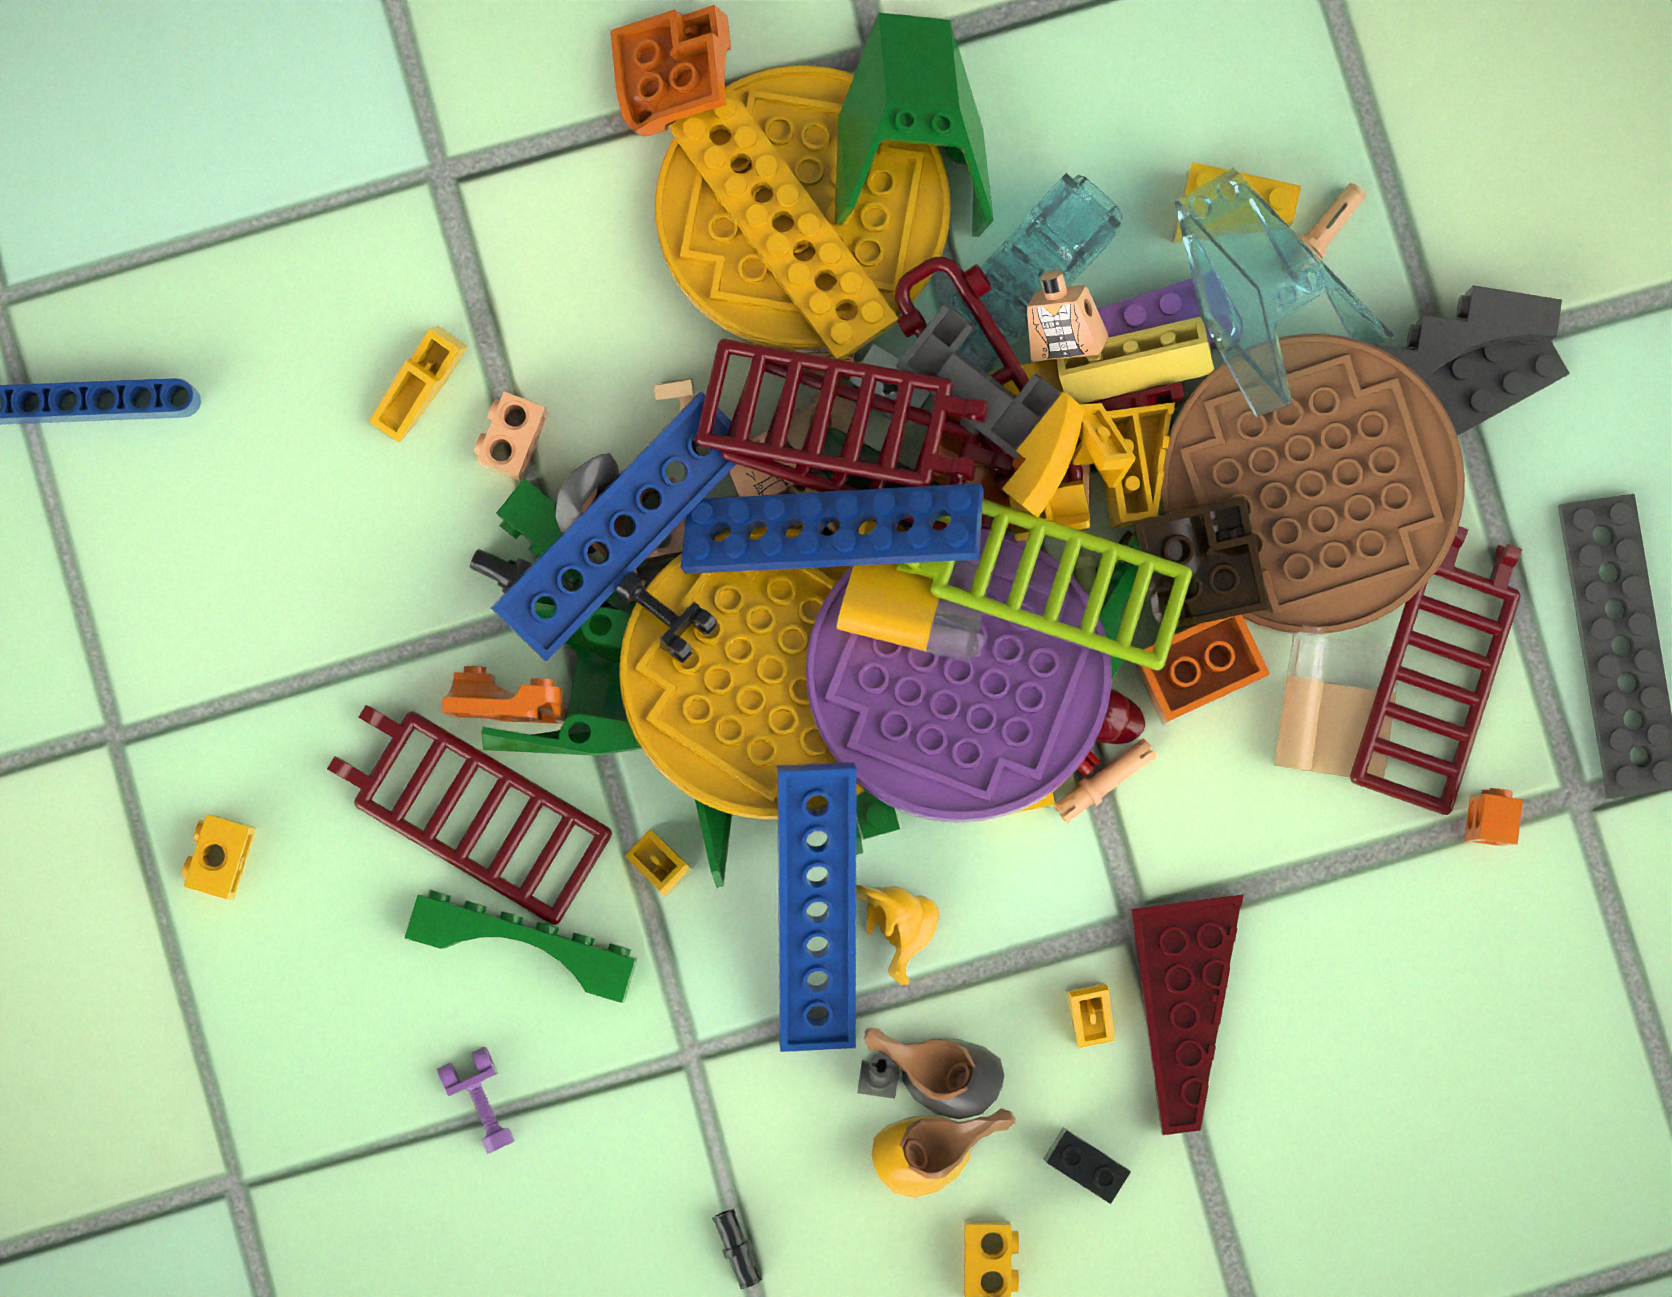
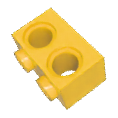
M964 1221V1297H1011V1293H1018L1019 1273L1018 1269H1012V1254L1019 1253V1232L1012 1231L1010 1221ZM990 1232L998 1233L1002 1237L1001 1247L994 1252L985 1251L981 1247L983 1236ZM996 1271L1002 1276L1001 1285L997 1289L986 1290L981 1286V1278L986 1272Z

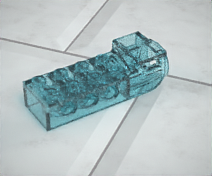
M1065 173L1032 208L1030 215L980 267L992 286V290L981 296L980 299L1010 348L1028 331L1027 306L1035 292L1043 290L1040 276L1048 271L1060 270L1063 273L1066 287L1071 286L1110 244L1120 230L1123 215L1118 206L1085 176L1078 174L1072 178ZM957 291L946 304L976 326L958 351L985 372H989L1000 359Z

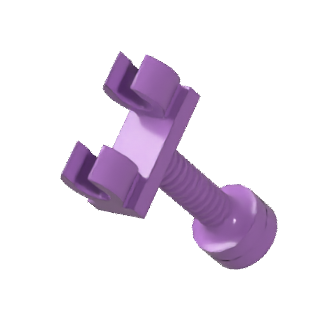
M483 1047L471 1053L480 1074L460 1082L452 1063L437 1068V1071L448 1096H452L464 1089L470 1092L469 1095L473 1099L472 1102H474L475 1108L478 1109V1115L481 1116V1122L484 1123V1129L487 1130L485 1138L481 1141L487 1154L515 1142L509 1128H502L496 1122L497 1118L493 1115L494 1111L490 1108V1102L487 1101L488 1098L484 1094L483 1087H481L482 1081L498 1074L488 1049Z

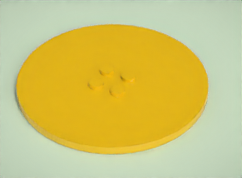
M784 66L753 73L725 86V89L729 86L733 89L897 317L900 316L902 313L895 300V288L899 279L906 272L925 260L935 256L942 257L949 232L951 212L950 188L944 162L937 145L896 141L881 142L854 210L842 225L835 224L838 116L854 74L823 66ZM723 129L714 131L710 136V140L716 145L726 144L731 138L730 133ZM673 138L661 164L657 179L655 221L663 257L681 291L708 319L742 339L760 345L787 350L825 349V346L676 139ZM745 158L736 159L731 164V169L738 174H744L752 167L751 162ZM758 187L752 193V198L759 203H765L773 196L772 191L766 187ZM779 216L772 225L777 231L786 232L793 227L794 222L788 216ZM800 245L794 250L793 254L800 261H808L813 258L815 251L809 245ZM822 274L815 280L816 287L823 291L832 289L836 284L835 278L829 274ZM933 274L911 288L910 299L912 302L919 297ZM849 303L841 304L836 309L837 316L843 320L854 318L858 312L856 307Z
M767 527L755 528L750 534V539H760L765 535ZM789 528L786 532V537L794 538L802 530ZM731 532L715 536L714 541H724ZM680 554L655 576L645 590L678 616H681L695 601L700 608L708 611L717 620L715 623L717 626L708 636L701 633L693 624L684 631L680 637L692 647L690 650L692 654L684 663H681L671 656L668 651L661 648L660 638L670 627L647 611L641 604L636 603L627 623L620 655V687L627 720L646 756L672 784L684 793L722 812L747 818L777 820V766L837 763L824 744L812 716L807 692L806 664L810 635L816 617L834 585L852 566L685 574L681 569L682 554ZM856 783V796H857V795H859L862 791H864V789L861 788V787ZM815 795L807 801L806 807L813 811L821 810L826 806L827 799L824 796Z

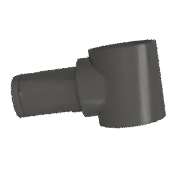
M877 1054L873 1056L871 1061L862 1060L857 1093L895 1099L899 1067L893 1064L892 1059L886 1054Z

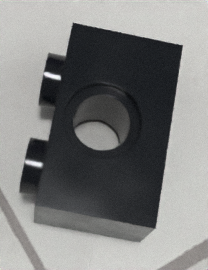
M1064 1127L1043 1158L1047 1164L1109 1204L1113 1202L1131 1173L1125 1166Z

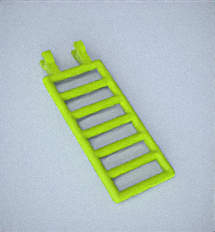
M983 499L982 514L992 517L994 520L970 592L948 585L955 561L899 563L896 570L910 574H919L933 579L930 590L935 597L1154 670H1160L1165 665L1192 578L1191 569L1185 565ZM947 516L937 519L947 524L951 522V518ZM1008 523L1028 529L1030 532L1005 604L984 597ZM1046 535L1064 541L1066 545L1043 616L1023 610L1021 606L1044 536ZM1082 547L1103 555L1080 627L1077 628L1057 620L1080 548ZM1118 559L1139 566L1117 638L1113 640L1095 634L1094 630ZM1154 571L1175 578L1153 652L1151 653L1130 644Z

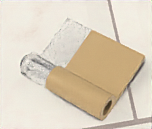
M1302 625L1301 632H1293L1274 766L1350 777L1391 647L1333 639L1323 635L1324 628ZM1396 680L1390 702L1393 703L1396 700L1398 680ZM1384 717L1378 737L1390 741L1393 718ZM1373 751L1367 773L1384 778L1387 756Z

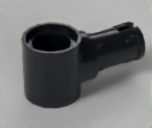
M477 549L472 557L470 568L498 581V586L502 587V592L505 593L532 563L517 558V561L512 559L505 561L495 555Z

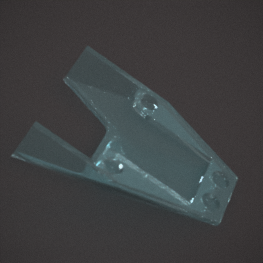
M1234 168L1229 169L1175 201L1201 319L1255 417L1292 403L1276 330L1277 323L1323 293H1326L1350 338L1371 345H1379L1396 337L1319 254Z

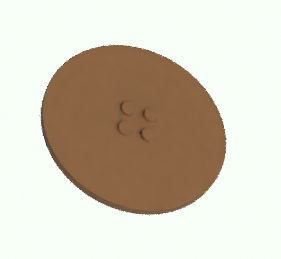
M1298 334L1264 341L1247 348L1221 364L1198 385L1185 402L1170 431L1168 449H1166L1164 460V477L1161 490L1163 514L1240 495L1245 496L1270 609L1242 614L1244 619L1260 626L1297 634H1325L1357 628L1378 620L1411 599L1429 581L1446 557L1456 536L1464 503L1465 473L1463 456L1452 421L1439 398L1414 370L1393 355L1366 342L1330 334Z

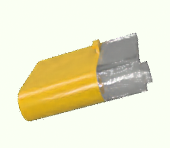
M865 526L863 534H868L875 528ZM979 554V560L955 561L948 585L970 592L982 555ZM996 559L984 597H988L998 559ZM898 564L853 566L839 613L838 630L971 663L972 656L980 658L985 640V635L978 634L983 612L935 597L930 590L933 579L919 574H910L896 570Z

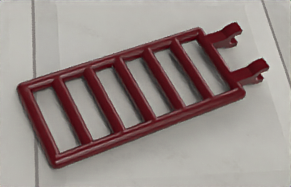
M724 338L719 340L695 441L701 447L914 487L930 486L933 473L949 475L973 482L976 466L973 465L974 460L938 455L946 415L986 423L989 408L986 407L987 401L952 397L953 384L947 378ZM730 354L752 358L734 437L712 433ZM767 361L788 365L770 444L748 440ZM803 368L825 372L807 451L785 447ZM840 375L862 378L844 458L822 454ZM877 381L899 385L881 465L859 461ZM914 388L936 392L918 472L896 468Z
M767 361L764 372L786 378L788 365ZM803 369L800 384L821 391L824 376ZM747 378L726 436L734 437ZM838 381L835 397L838 396L857 403L860 388ZM782 392L764 441L767 444L771 443ZM874 393L871 408L892 415L896 400ZM910 405L907 420L928 427L932 412ZM817 406L801 449L804 451L808 449ZM853 417L839 455L842 458L845 456ZM946 417L943 432L964 439L958 457L973 459L974 464L989 468L1004 476L1008 475L1014 460L1011 455L978 446L981 432L976 436L964 428L960 422ZM889 428L876 463L879 465L882 463ZM926 436L914 469L917 472L919 471ZM721 450L722 458L727 461L819 492L859 490L845 485L849 474L833 472L830 480L809 473L811 467L796 464L794 468L770 459ZM952 476L949 485L965 484L966 480ZM871 478L868 490L884 489L886 481ZM982 514L981 528H991L994 518ZM903 519L904 521L914 523L913 519ZM936 520L933 524V529L943 530L949 524Z
M1458 526L1456 536L1446 557L1433 575L1503 599L1498 620L1495 621L1424 595L1427 583L1411 599L1405 602L1350 773L1351 782L1358 786L1442 815H1448L1453 810L1521 597L1519 590L1508 586L1522 549L1510 544H1506L1505 547L1497 545L1490 579L1454 566L1457 555L1469 530ZM1419 609L1492 635L1486 656L1413 631ZM1411 645L1481 670L1475 692L1401 666L1407 646ZM1396 680L1469 705L1464 726L1461 727L1390 702ZM1388 716L1459 741L1452 763L1378 737L1384 717ZM1373 751L1446 776L1447 779L1441 798L1367 773Z
M365 705L358 718L392 737L370 775L365 774L334 756L327 770L360 788L354 800L355 807L552 925L559 924L612 836L611 829L417 712H408L399 724L374 708ZM416 729L434 741L390 811L373 801L372 798L412 732ZM446 748L466 760L424 830L404 818ZM481 768L498 778L458 846L454 849L436 837L477 769ZM510 787H513L530 797L487 869L470 859L469 855ZM542 806H545L562 816L519 888L500 876ZM577 825L592 834L594 838L551 907L534 897L533 894L573 827Z

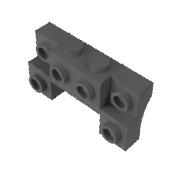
M944 304L896 367L903 371L949 379L953 384L952 397L987 401L986 407L989 410L986 423L975 422L962 417L960 424L976 436L981 432L1014 459H1017L1020 454L1016 450L1062 393L1035 373L1018 396L1013 394L958 351L976 326L951 306ZM928 391L932 394L930 400L934 403L936 392Z

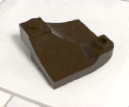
M1240 495L1133 521L1140 551L1185 565L1192 571V578L1176 628L1270 609L1245 496ZM1153 571L1148 587V597L1153 617L1161 625L1164 616L1163 607L1169 600L1175 578Z

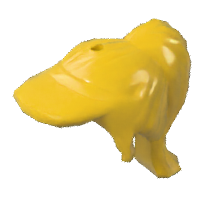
M856 884V897L868 902L866 933L871 935L875 925L878 923L884 937L896 948L892 962L888 967V974L900 985H908L909 979L906 974V966L909 960L926 947L934 937L940 917L938 907L929 898L922 895L913 896L898 886L871 888Z

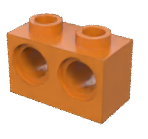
M1498 788L1482 790L1481 795L1471 796L1469 798L1464 841L1495 846L1518 845L1523 799L1512 798L1513 791Z

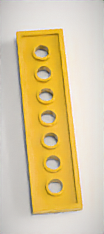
M729 86L725 89V106L679 119L669 125V130L832 358L844 360L895 326L899 318L736 93ZM723 129L730 133L731 138L726 144L716 145L710 140L711 134L716 130ZM745 158L751 162L752 167L748 172L738 174L731 169L733 161ZM758 187H766L772 191L773 196L769 201L759 203L752 198V193ZM779 216H788L793 220L794 225L789 231L779 232L772 225L774 220ZM800 245H809L814 249L815 254L808 261H800L795 258L794 250ZM822 274H829L835 278L836 284L832 289L823 291L816 287V278ZM849 303L854 305L858 312L854 318L843 320L837 316L836 309L841 304Z

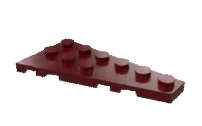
M1244 894L1130 909L1162 1135L1201 1131L1209 1088V1077L1216 1050L1215 1044L1222 1017L1231 968L1230 962Z

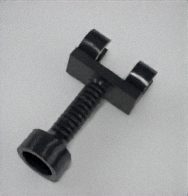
M630 572L618 585L615 595L627 605L634 601L638 602L656 618L664 622L665 625L667 624L670 628L660 638L661 648L668 651L679 662L684 663L691 656L692 652L690 650L692 647L680 636L691 624L701 633L708 636L716 628L717 625L715 623L717 620L708 611L700 608L695 601L681 616H678L645 590L646 580L636 572Z

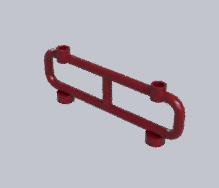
M935 256L909 270L899 279L895 288V300L902 316L898 317L897 324L907 338L915 334L918 339L927 327L924 317L910 299L911 288L935 272H944L950 277L1004 366L990 376L1002 385L1013 380L1017 389L1021 392L1030 379L980 299L981 296L992 290V286L978 264L963 271L954 260ZM981 433L980 442L984 448L1005 453L1002 448ZM1078 437V441H1077V444H1076V448L1078 447L1079 443L1081 442V439H1080L1079 437ZM1071 461L1067 469L1068 479L1065 483L1083 480L1082 466L1074 465ZM1011 466L1007 476L1000 474L994 478L998 489L1004 497L1009 495L1002 488L1017 471L1013 466Z

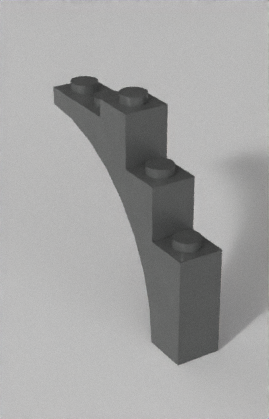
M1473 285L1465 295H1460L1456 315L1462 318L1461 321L1422 315L1416 321V325L1411 324L1409 328L1407 346L1412 347V350L1373 344V346L1401 360L1425 381L1438 368L1457 357L1489 345L1516 341L1549 343L1557 336L1562 299Z

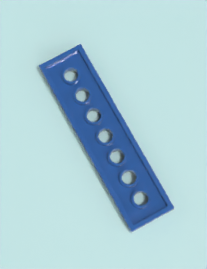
M699 392L490 607L544 661H547L617 589L623 578L634 571L736 465V463L723 459L721 450L710 448V451L705 456H699L692 449V441L697 433L705 399L703 392ZM719 408L717 409L712 433L726 436L731 420ZM672 461L680 462L685 469L684 478L678 483L671 482L666 476V468ZM646 488L654 489L659 495V503L652 510L645 509L640 503V494ZM620 515H627L633 522V530L626 537L619 536L614 530V521ZM594 542H601L607 549V557L600 564L591 562L587 555L589 546ZM568 569L576 570L581 577L580 586L574 591L566 590L561 583L562 574ZM547 596L553 600L555 610L550 617L543 619L536 614L535 603L540 597Z
M980 483L702 499L686 516L681 569L685 574L979 560L984 490ZM944 516L951 518L950 524L945 529H933V524L938 518ZM906 518L914 520L912 527L908 531H895L897 524L901 520ZM869 520L877 522L872 532L868 534L859 533V528L864 522ZM832 522L840 523V527L835 534L831 536L822 535L826 525ZM796 524L803 525V530L798 536L794 538L786 537V532L791 526ZM759 526L767 527L765 535L760 539H750V534L755 528ZM723 528L731 529L730 535L724 541H714V537L719 530Z
M855 762L777 766L780 1052L856 1048ZM815 795H821L827 799L826 806L818 811H813L806 807L807 801ZM812 832H824L827 834V840L820 846L809 845L806 839ZM814 867H823L828 872L821 881H811L806 877L808 871ZM814 902H822L828 906L826 912L820 916H811L806 911ZM814 937H823L828 941L822 950L812 951L807 948V943ZM819 971L827 975L826 981L821 985H811L807 982L809 975ZM815 1006H823L828 1010L821 1019H811L807 1016V1013Z

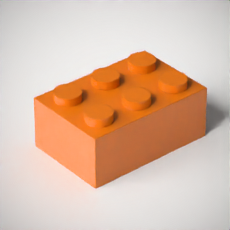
M1242 615L1200 623L1174 635L1165 665L1160 670H1154L1134 663L1162 724L1270 675ZM1154 645L1143 650L1152 653Z

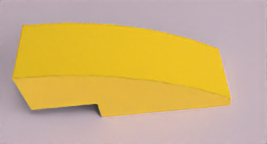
M439 326L429 328L411 359L404 362L368 422L398 443L401 442L443 387L468 349V346Z
M1064 391L1016 450L1026 460L1002 488L1003 491L1036 517L1040 516L1063 480L1073 457L1081 430L1084 408Z

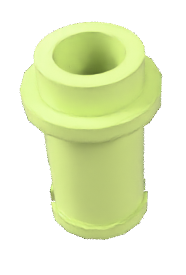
M1093 555L1077 558L1073 570L1074 577L1077 578V581L1088 596L1096 577L1095 566H1099L1098 562H1094Z

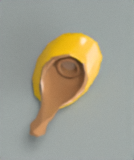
M1002 1108L990 1116H982L962 1122L939 1116L908 1117L888 1124L874 1137L871 1153L873 1164L879 1178L895 1194L917 1198L936 1193L960 1176L971 1158L970 1149L979 1139L996 1131L1008 1130L1016 1122V1118L1011 1111Z

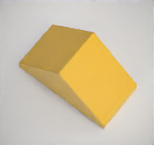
M651 829L625 855L664 896H667L693 869Z
M1100 983L1066 990L1078 1048L1115 1041L1107 984Z

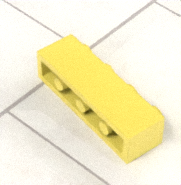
M1202 316L1110 337L1099 355L1057 359L1058 373L1063 391L1078 404L1206 376L1214 371L1211 349Z

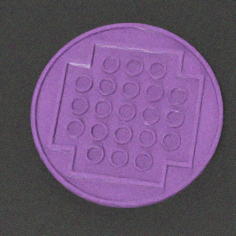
M981 528L979 560L955 561L948 585L970 592L990 528ZM1005 533L984 597L1006 604L1026 545L1025 540L1015 541L1014 535ZM1041 549L1021 609L1043 616L1060 563ZM853 566L834 585L816 617L810 635L806 664L808 699L816 727L828 751L837 763L855 762L856 783L870 795L902 812L925 819L962 823L985 821L1015 813L1042 800L1062 785L1084 761L1101 730L1109 704L1112 675L1111 657L1109 654L941 598L937 606L926 652L838 630L839 613ZM1073 575L1071 576L1057 621L1079 628L1089 596ZM1099 617L1094 633L1106 637L1104 626Z

